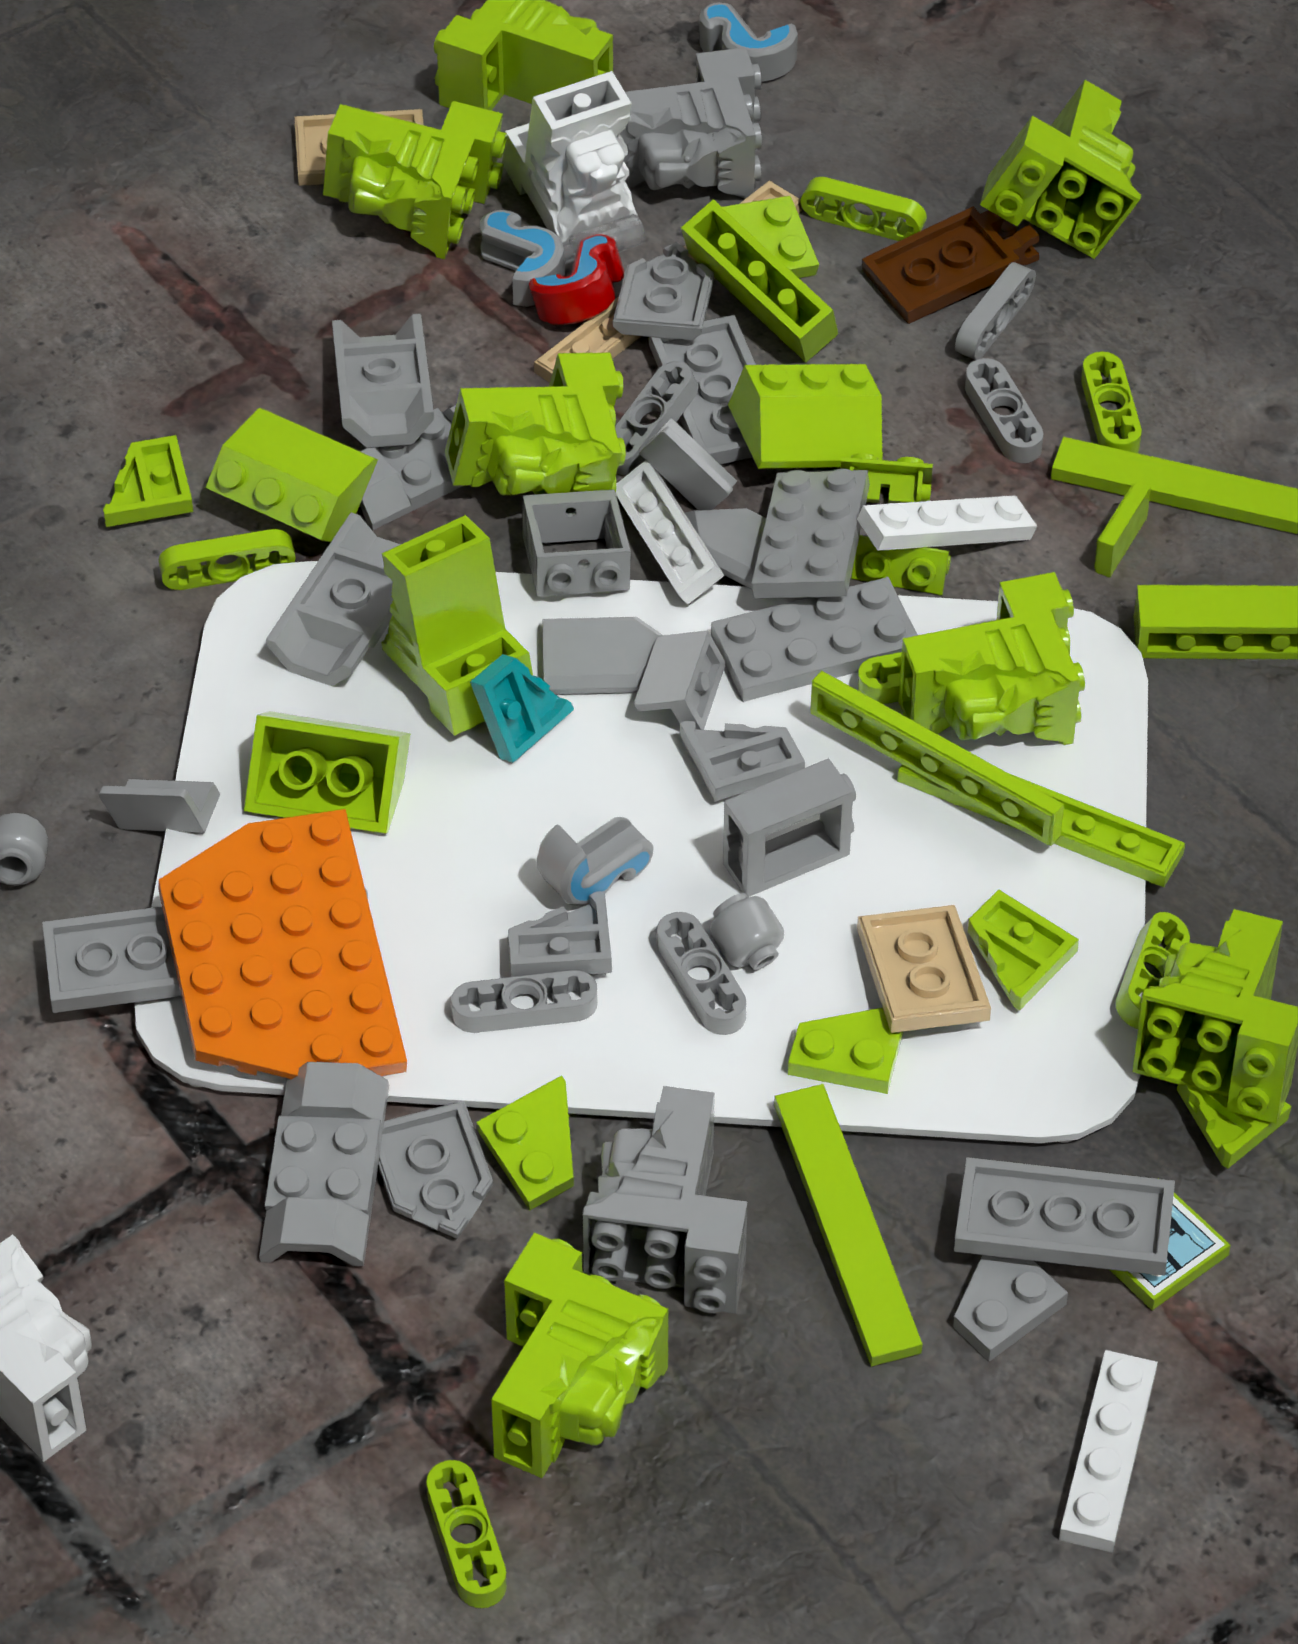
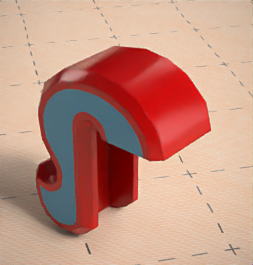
M596 234L580 241L577 246L571 275L564 277L556 274L530 280L529 286L540 320L552 325H568L593 319L607 311L615 300V290L612 283L621 282L625 272L614 238L604 234Z

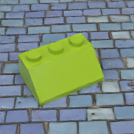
M866 364L744 365L728 406L758 469L841 467V457L851 458L852 455L858 453L871 454L878 457V460H883L882 395Z
M258 408L222 445L205 488L313 537L331 542L351 512L357 513L378 459L268 410Z
M271 711L258 714L256 716L244 811L287 818L346 809L350 828L387 834L405 779L411 733Z

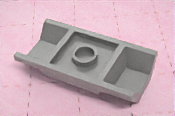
M412 314L396 335L359 337L343 321L333 320L332 328L343 428L367 448L413 444L434 420L421 314Z
M456 405L443 412L439 408L434 409L433 422L413 444L367 448L362 444V451L360 452L378 459L360 503L366 522L372 530L465 486H453L445 456V448Z
M352 512L349 514L266 638V646L289 672L330 686L339 683L353 674L368 649L375 647L392 617L390 605L393 601L391 597L393 581L384 573L382 553L401 544L377 537L358 514Z
M307 1062L299 1068L298 1076L292 1080L287 1078L282 1113L278 1117L265 1201L266 1216L259 1255L261 1262L271 1263L287 1251L327 1252L353 1266H364L389 1092V1082L387 1079L359 1063Z

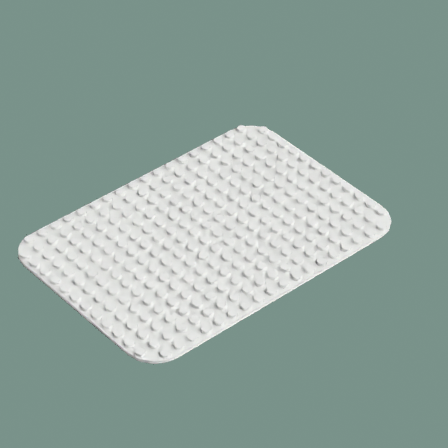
M317 561L270 565L239 578L216 599L204 625L175 781L214 782L220 792V797L205 833L179 832L166 829L151 908L162 906L158 890L160 878L248 823L284 818L244 811L256 716L258 714L271 711L411 733L405 779L389 832L385 834L350 828L364 887L368 892V903L407 1058L406 1072L382 1076L389 1082L387 1102L449 1105L465 1102L466 1107L501 1109L562 1075L566 1081L568 1113L654 1119L657 1102H660L663 1086L714 1092V1123L782 1127L774 1107L775 1095L824 1084L841 1131L1023 1143H1068L1112 1124L1134 1099L1140 1074L1132 1072L1138 1029L1129 1026L1122 1020L1117 1012L1115 1003L1140 930L1145 926L1146 880L1056 844L1049 846L1021 830L897 782L901 763L810 713L812 684L743 702L725 665L704 730L724 731L725 723L744 724L751 728L762 726L786 727L805 760V768L829 758L840 774L844 773L850 778L856 792V800L853 801L852 805L854 832L851 833L850 855L752 895L764 898L784 929V939L776 949L779 953L778 957L769 965L759 970H753L751 965L738 968L727 962L710 933L711 924L715 919L713 916L714 910L725 900L743 893L723 865L724 801L735 796L714 801L680 737V723L671 708L640 712L634 704L637 692L556 694L558 697L571 702L574 710L512 763L499 758L486 722L454 736L431 713L428 697L382 650L381 642L388 633L389 625L375 647L368 649L353 674L333 686L288 671L266 646V638L317 564ZM496 572L505 629L529 652L533 676L540 677L542 680H544L542 619L638 617L662 635L707 630L711 635V622L807 598L754 599L753 590L746 586L712 585L687 604L677 594L671 582L630 580V590L537 596L532 574ZM898 595L918 635L995 621L997 618L998 601ZM1074 609V615L1072 618H1068L1067 623L1070 634V656L1073 663L1079 662L1082 667L1085 689L1079 692L1078 700L1082 717L1081 722L1075 725L1073 744L1063 745L1058 741L1043 740L1037 738L1034 732L1017 735L1012 734L1008 730L1001 736L993 732L975 740L962 741L951 726L938 735L1009 774L1146 827L1148 678L1142 654L1121 628L1092 612ZM858 672L836 678L858 690ZM876 678L879 683H883L880 678ZM899 702L883 704L903 715ZM820 813L766 835L765 842L819 820ZM615 817L627 818L652 843L653 855L648 866L639 875L625 880L620 875L613 886L605 893L612 973L590 974L597 983L598 1004L594 1014L585 1020L479 1033H470L458 1028L452 1019L451 1005L452 994L458 986L471 981L511 977L508 929L529 920H538L547 912L562 906L567 910V913L585 906L567 904L544 880L537 869L538 851L545 835L558 824L578 843ZM998 889L1079 939L1078 952L1020 1011L1012 1005L968 933L969 918ZM955 905L991 1006L990 1021L904 1031L888 1094L788 1075V1061L799 1023L882 1008L857 931L858 916ZM686 912L695 916L700 921L745 994L746 1021L737 1032L719 1035L707 1030L657 949V926L659 921L667 914ZM678 933L672 934L671 937L677 936L680 938L684 945V953L687 952L688 937L681 938ZM695 966L688 971V974L696 980H707L715 972L707 966ZM569 992L571 1000L581 999L578 992ZM553 993L547 994V1004L554 1003ZM718 993L715 994V1009L721 1008L725 1013L732 1012V1009L726 1010L723 1008L718 1000ZM521 994L514 997L511 1003L517 1008L528 1009L538 1003V999L529 994ZM182 996L135 1002L137 1036L153 1062L182 1082L194 1087H206L218 1091L285 1094L287 1078L260 1071L257 1072V1075L240 1072L229 1065L215 1066L195 1061ZM496 999L497 1010L502 1009V999ZM478 1003L468 1004L471 1011L480 1010Z

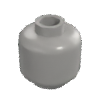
M10 813L0 816V883L13 886L28 884L37 879L45 868L49 839L43 825L37 819L27 814Z
M739 893L725 900L714 910L713 916L715 919L711 924L710 933L730 965L738 968L751 965L753 970H759L772 963L778 957L779 953L776 949L784 939V929L764 898L758 896L749 897L746 893Z

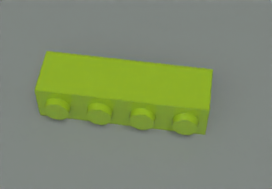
M714 199L681 227L688 253L697 262L703 263L714 272V277L804 362H808L838 335L833 309Z
M1137 585L1133 617L1136 647L1141 652L1142 658L1298 659V585Z

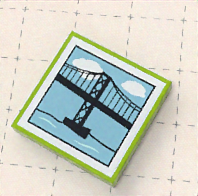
M1174 1193L1165 1276L1109 1270L1153 1311L1229 1256L1231 1245Z

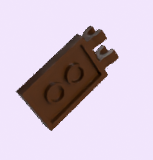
M972 206L862 258V271L907 324H910L994 284L1012 262L1028 265L1038 261L1039 253L1032 245L1039 242V234L1030 225L1016 232V227L1009 221L989 210L980 214Z

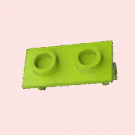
M866 453L854 454L851 458L841 457V469H849L851 471L868 470L870 486L866 502L879 503L881 487L890 488L888 503L930 501L933 464L924 463L923 460L915 457H901L897 461L878 460V457Z
M859 535L851 579L870 582L889 577L894 587L943 595L945 577L949 572L951 556H949V551L928 547L878 551L868 536Z

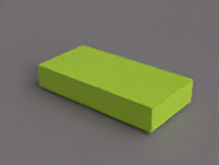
M1136 481L1128 490L1097 540L1095 573L1109 578L1112 576L1147 519L1151 486Z

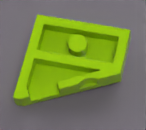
M562 1075L476 1122L478 1133L529 1211L574 1186L566 1081Z

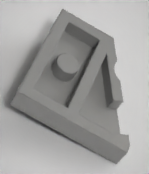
M597 891L590 894V904L569 913L562 906L547 912L538 920H529L508 929L511 977L569 970H580L588 974L612 973L605 891Z

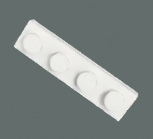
M647 460L616 483L615 494L677 594L687 604L724 576L659 472Z
M1017 496L863 505L857 518L878 551L1031 540L1037 528V525Z
M1105 1350L1060 1529V1541L1113 1553L1158 1362Z

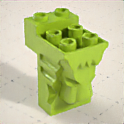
M487 0L480 9H476L470 19L456 15L446 29H441L438 32L434 42V52L437 54L438 65L435 84L439 86V105L450 108L452 101L492 111L503 95L532 104L534 96L610 71L613 72V35L600 31L594 20L570 16L562 6L558 7L556 4L545 0Z
M1084 80L1051 126L1032 115L988 175L980 205L1016 226L1025 219L1095 259L1141 198V194L1132 186L1130 180L1136 169L1135 165L1131 162L1133 149L1112 135L1113 129L1121 115L1120 106L1122 101L1089 81Z
M452 101L440 130L340 104L328 131L323 195L337 198L342 202H348L349 210L353 213L378 215L386 224H392L396 228L410 231L411 237L416 242L434 252L437 258L445 259L451 243L458 244L464 227V219L461 218L462 214H470L474 202L485 204L490 188L498 189L504 164L498 163L497 159L502 158L507 141V133L501 132L503 113Z
M558 353L549 387L460 388L445 448V456L453 486L471 485V487H479L493 481L501 495H515L533 491L535 495L544 494L545 492L553 494L615 490L616 493V473L618 466H622L625 462L626 449L623 438L617 437L614 409L616 399L621 398L623 394V376L620 371L615 370L611 353Z
M464 515L382 553L384 573L393 581L391 592L393 601L390 605L392 617L389 622L388 633L381 642L382 650L428 697L431 713L454 736L485 722L470 681L498 657L504 654L518 659L529 668L530 674L533 675L529 652L505 629L490 538L472 520Z
M1055 572L1000 582L997 618L995 621L903 638L899 686V705L903 715L936 734L951 726L962 741L975 740L993 732L1001 736L1008 730L1012 734L1017 735L1034 732L1037 738L1043 740L1058 741L1063 745L1073 744L1075 725L1081 722L1082 717L1078 697L1079 692L1085 689V678L1080 663H1073L1070 656V634L1067 623L1068 618H1072L1074 615L1073 600L1068 589L1062 590Z
M1233 909L1229 921L1226 920L1218 947L1185 943L1181 946L1178 954L1168 955L1163 978L1159 980V986H1149L1142 995L1132 1072L1183 1086L1186 1083L1228 1097L1226 1111L1277 1124L1292 1084L1298 1047V1007L1270 1000L1283 921Z
M534 1232L504 1280L507 1340L523 1346V1349L492 1397L491 1402L494 1458L543 1478L551 1463H555L565 1439L596 1446L601 1444L605 1437H614L620 1427L626 1405L634 1403L640 1386L649 1389L660 1376H664L668 1369V1308L661 1306L655 1299L649 1296L635 1295L615 1287L607 1279L599 1275L582 1273V1252L575 1250L569 1243L561 1239H549Z

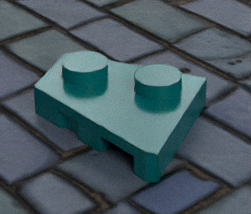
M504 654L470 681L499 758L512 763L574 710L571 702L558 697L549 690L550 685L540 677L531 675L528 667L518 659Z

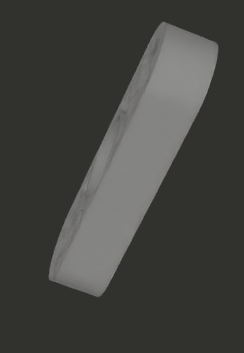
M1012 262L963 322L955 342L956 352L974 360L981 359L1028 300L1036 279L1035 270Z
M982 358L971 362L966 370L965 391L1003 455L1016 463H1029L1036 460L1042 453L1043 429L1006 368L1000 362L989 358ZM988 383H993V391L991 392ZM997 406H1009L1016 412L1010 415H999L992 409ZM1017 429L1020 438H1015V431Z
M673 361L661 366L615 426L617 437L623 438L626 449L625 462L622 466H618L616 474L628 475L646 459L639 454L642 448L670 418L677 422L696 396L698 383L686 363ZM653 411L661 412L660 417L654 423L649 425L640 424L642 417L647 413Z
M673 912L664 916L657 926V949L700 1021L707 1030L715 1034L728 1035L737 1032L746 1021V997L700 921L695 916L686 912ZM678 933L681 938L688 937L687 952L684 953V945L680 938L677 936L671 937L672 934ZM695 966H707L715 974L707 980H696L689 976L688 971ZM718 993V1000L723 1008L726 1010L732 1009V1012L725 1013L721 1008L715 1009L714 995Z
M580 970L466 982L458 986L451 997L452 1019L455 1025L461 1030L470 1033L582 1021L594 1014L598 1004L597 983L590 974ZM569 992H578L581 999L571 1000ZM553 993L554 1003L547 1004V994ZM529 994L536 997L538 1003L531 1008L520 1009L515 1007L511 1000L518 995ZM496 999H502V1009L497 1010ZM478 1003L480 1010L471 1011L468 1004Z

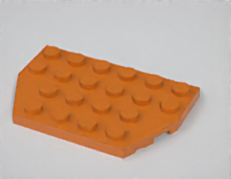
M346 809L248 823L159 879L158 890L195 1061L215 1066L229 1065L240 1072L257 1075V1072L260 1071L289 1078L290 1080L298 1076L299 1068L307 1062L359 1063L380 1076L407 1071V1058Z

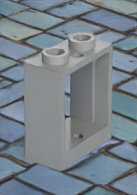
M615 490L523 495L522 534L537 596L630 590L631 551ZM568 508H575L573 513L566 512ZM605 539L607 549L544 553L542 543ZM583 559L588 560V562L579 563Z
M828 758L724 801L723 865L743 893L750 897L850 855L851 833L854 832L852 805L853 801L856 800L855 788L850 778L844 773L840 774ZM820 813L819 820L765 842L766 835Z

